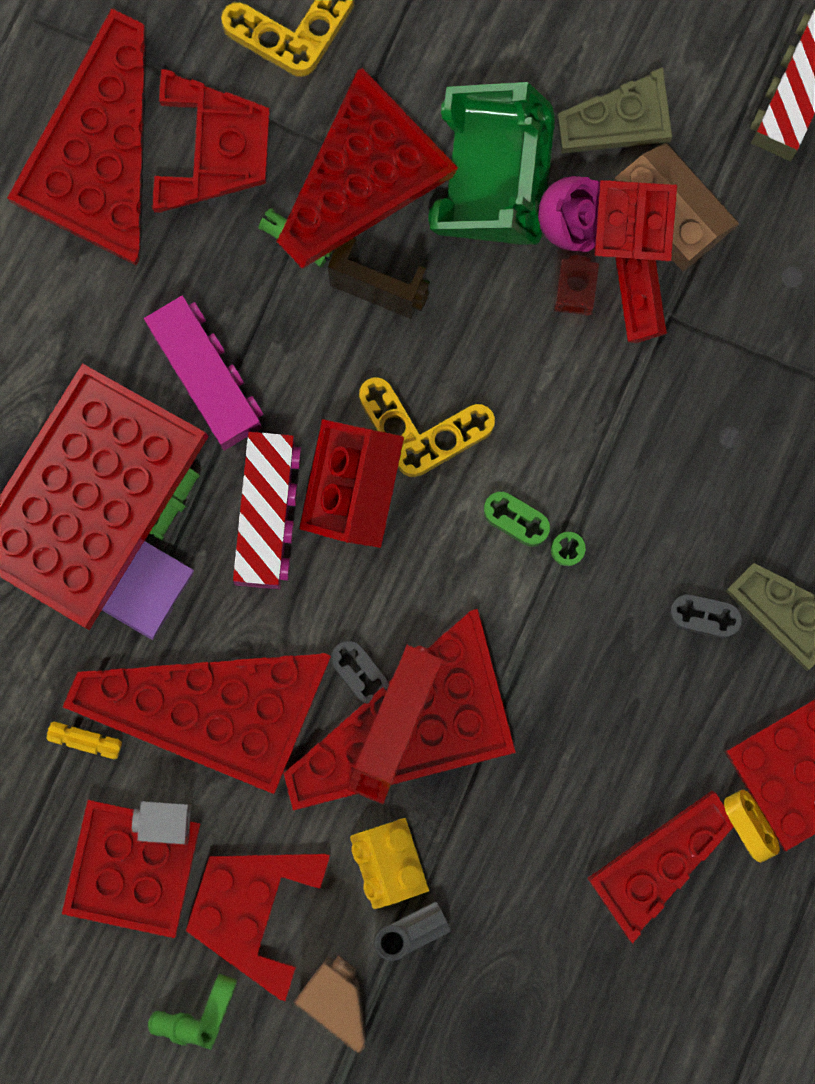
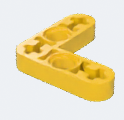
M315 0L295 33L246 4L232 3L223 10L221 15L222 26L225 34L232 40L295 76H306L311 74L352 11L355 2L354 0H345L346 2L339 0L333 8L332 15L328 12L332 6V0ZM243 15L245 24L254 29L252 38H249L250 31L247 27L239 24L236 28H233L231 18L238 19ZM319 19L326 21L330 26L329 31L323 36L313 35L309 30V26L313 21ZM267 31H272L279 35L280 40L275 47L266 48L259 43L260 36ZM290 41L289 50L297 55L305 51L308 62L300 61L298 65L294 64V56L284 50L286 42Z
M373 377L366 380L360 388L359 399L376 431L385 432L384 424L390 418H399L405 423L406 429L401 435L404 436L398 468L404 475L409 477H418L486 439L494 429L495 417L493 412L484 405L475 404L419 435L398 397L386 380ZM375 387L377 391L384 389L386 393L382 395V399L387 409L392 404L396 407V409L386 411L379 419L374 415L381 413L375 400L370 402L366 400L370 396L369 389ZM476 413L479 418L485 416L487 418L484 423L485 430L480 431L477 427L468 430L466 436L469 440L464 442L461 431L454 424L460 422L461 428H464L471 423L472 414ZM442 431L453 433L457 440L455 447L448 451L439 449L435 444V437L438 433ZM428 440L430 449L437 458L431 460L430 453L421 457L420 467L415 468L412 464L406 466L403 463L407 460L406 452L412 450L414 454H419L426 447L422 442Z

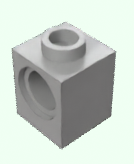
M141 801L140 809H134L132 832L138 833L137 841L188 844L192 805Z

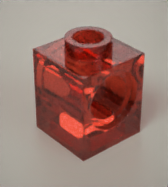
M577 255L570 256L569 260H561L554 311L591 315L594 308L599 263H592L590 258ZM571 277H580L585 281L586 288L582 291L572 290L568 286L567 280Z

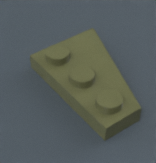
M663 67L651 72L649 76L633 82L632 80L620 86V89L602 97L596 96L558 113L557 123L561 153L671 142L672 132Z
M755 563L751 564L726 592L806 671L810 670L815 665V595Z

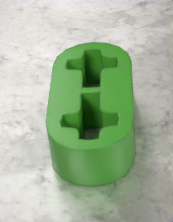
M506 492L493 493L486 499L483 508L486 521L495 528L529 547L538 546L547 539L550 532V523L541 512ZM502 500L508 503L507 511L515 515V519L512 520L506 515L500 516L499 519L493 516L494 509L490 505L492 503L499 505ZM519 518L529 524L534 520L539 521V530L543 534L541 536L534 534L532 538H528L525 535L527 529L517 523Z
M219 973L201 1018V1021H208L216 1026L217 1035L238 981ZM214 1043L212 1044V1046H210V1047H208V1048H206V1049L211 1050L212 1047H213V1045H214Z

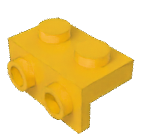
M406 818L350 836L352 855L359 864L364 880V892L371 902L373 909L392 905L429 891Z

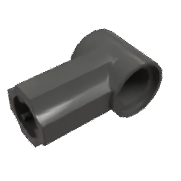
M435 901L380 929L374 937V948L383 959L395 961L450 933L451 930ZM387 932H396L402 939V947L396 954H387L381 947V939Z

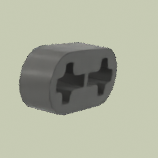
M685 594L679 596L671 603L669 608L670 620L676 627L716 638H727L734 635L742 624L741 614L735 606L695 595ZM686 602L691 603V610L703 613L702 618L691 617L687 622L682 621V614L677 613V607H683ZM723 611L728 612V619L733 620V626H727L724 631L719 630V623L708 620V615L719 616Z
M345 641L334 648L331 659L335 671L363 704L369 703L373 695L365 697L362 694V691L365 689L364 683L359 678L362 674H365L371 682L378 679L382 684L378 690L382 687L386 691L388 690L389 684L386 677L360 645L352 641ZM345 649L349 653L355 650L358 653V656L355 658L356 664L361 669L358 673H355L349 665L344 667L339 665L338 662L342 659L339 653L341 650ZM382 696L375 704L382 702L385 696Z

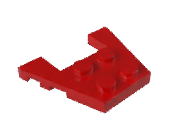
M161 69L160 105L197 108L193 177L154 176L153 211L160 213L266 184L270 109L231 93H222L211 89L199 81L193 79L190 81L175 75V72Z
M331 855L210 856L186 932L279 1000L286 1001L296 966L258 954L282 877L320 889Z

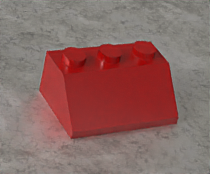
M322 419L299 529L347 543L381 548L404 436Z

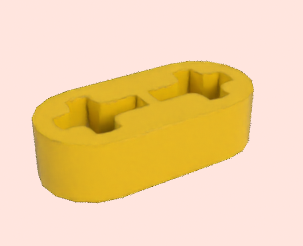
M740 790L725 798V811L751 856L761 863L778 855L780 852L778 840L754 798L746 790Z

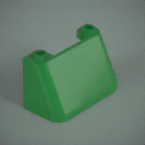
M528 82L447 87L446 97L441 105V115L444 122H447V125L455 132L452 162L458 167V170L454 177L449 179L447 198L437 199L429 210L430 230L441 236L519 245H537L543 233L540 229L538 218L539 204L544 192L548 189L555 125L554 110L551 103Z

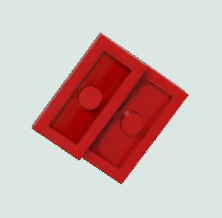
M600 180L594 256L671 261L677 185Z

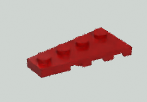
M710 791L587 879L628 940L633 944L641 935L640 931L652 917L655 918L665 907V902L678 888L680 889L690 878L691 872L701 861H705L734 826L717 794L714 791Z

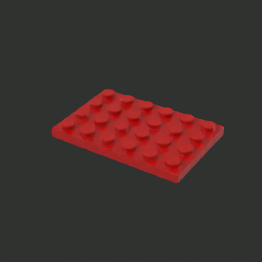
M82 363L0 494V577L90 630L209 436L199 428Z

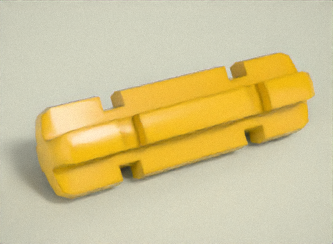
M55 721L51 722L47 731L46 739L49 742L60 745L66 743L67 747L96 755L99 752L101 756L110 759H117L122 747V741L108 736L102 738L101 734L76 727L69 729L68 725Z

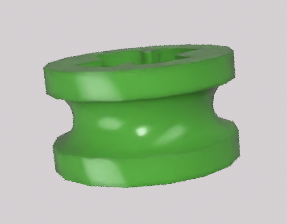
M574 532L559 534L551 545L552 557L563 566H573L580 562L586 551L585 542L582 537ZM567 539V543H569L572 539L576 542L578 546L574 549L577 555L575 558L569 559V555H567L564 559L560 556L559 551L562 549V546L559 542L561 540Z

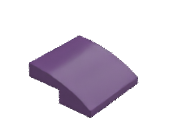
M144 541L102 611L153 640L172 612L174 603L192 578L194 570Z

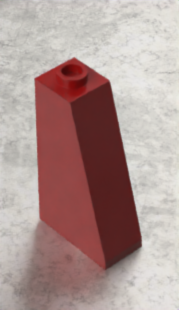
M409 645L406 646L354 767L348 790L378 803H384L443 660L436 657L432 650L422 646H416L415 648Z

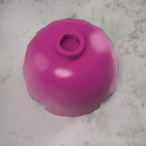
M564 177L550 185L544 192L539 204L538 218L540 229L545 238L558 248L588 252L595 248L599 181L591 180L589 177Z

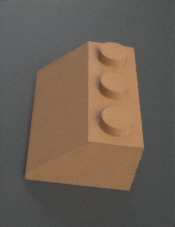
M667 143L642 154L614 178V181L677 185L671 259L683 272L739 225L734 217Z
M339 955L335 961L328 956L300 992L295 1004L359 1053L364 1047L366 1032L359 979L355 977L357 969Z

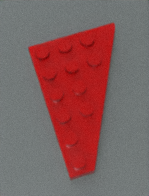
M111 9L7 199L10 203L137 266L140 260L146 29L144 24Z
M362 68L357 71L277 242L303 269L453 178L458 167Z
M478 609L469 611L428 647V649L436 654V657L443 660L391 785L516 753ZM384 687L373 695L369 703L361 705L321 742L316 744L306 755L284 772L293 811L357 794L348 790L354 767L382 702L375 703L382 696L386 695L387 691Z
M321 653L129 669L121 668L103 671L77 672L63 708L275 794L331 656Z

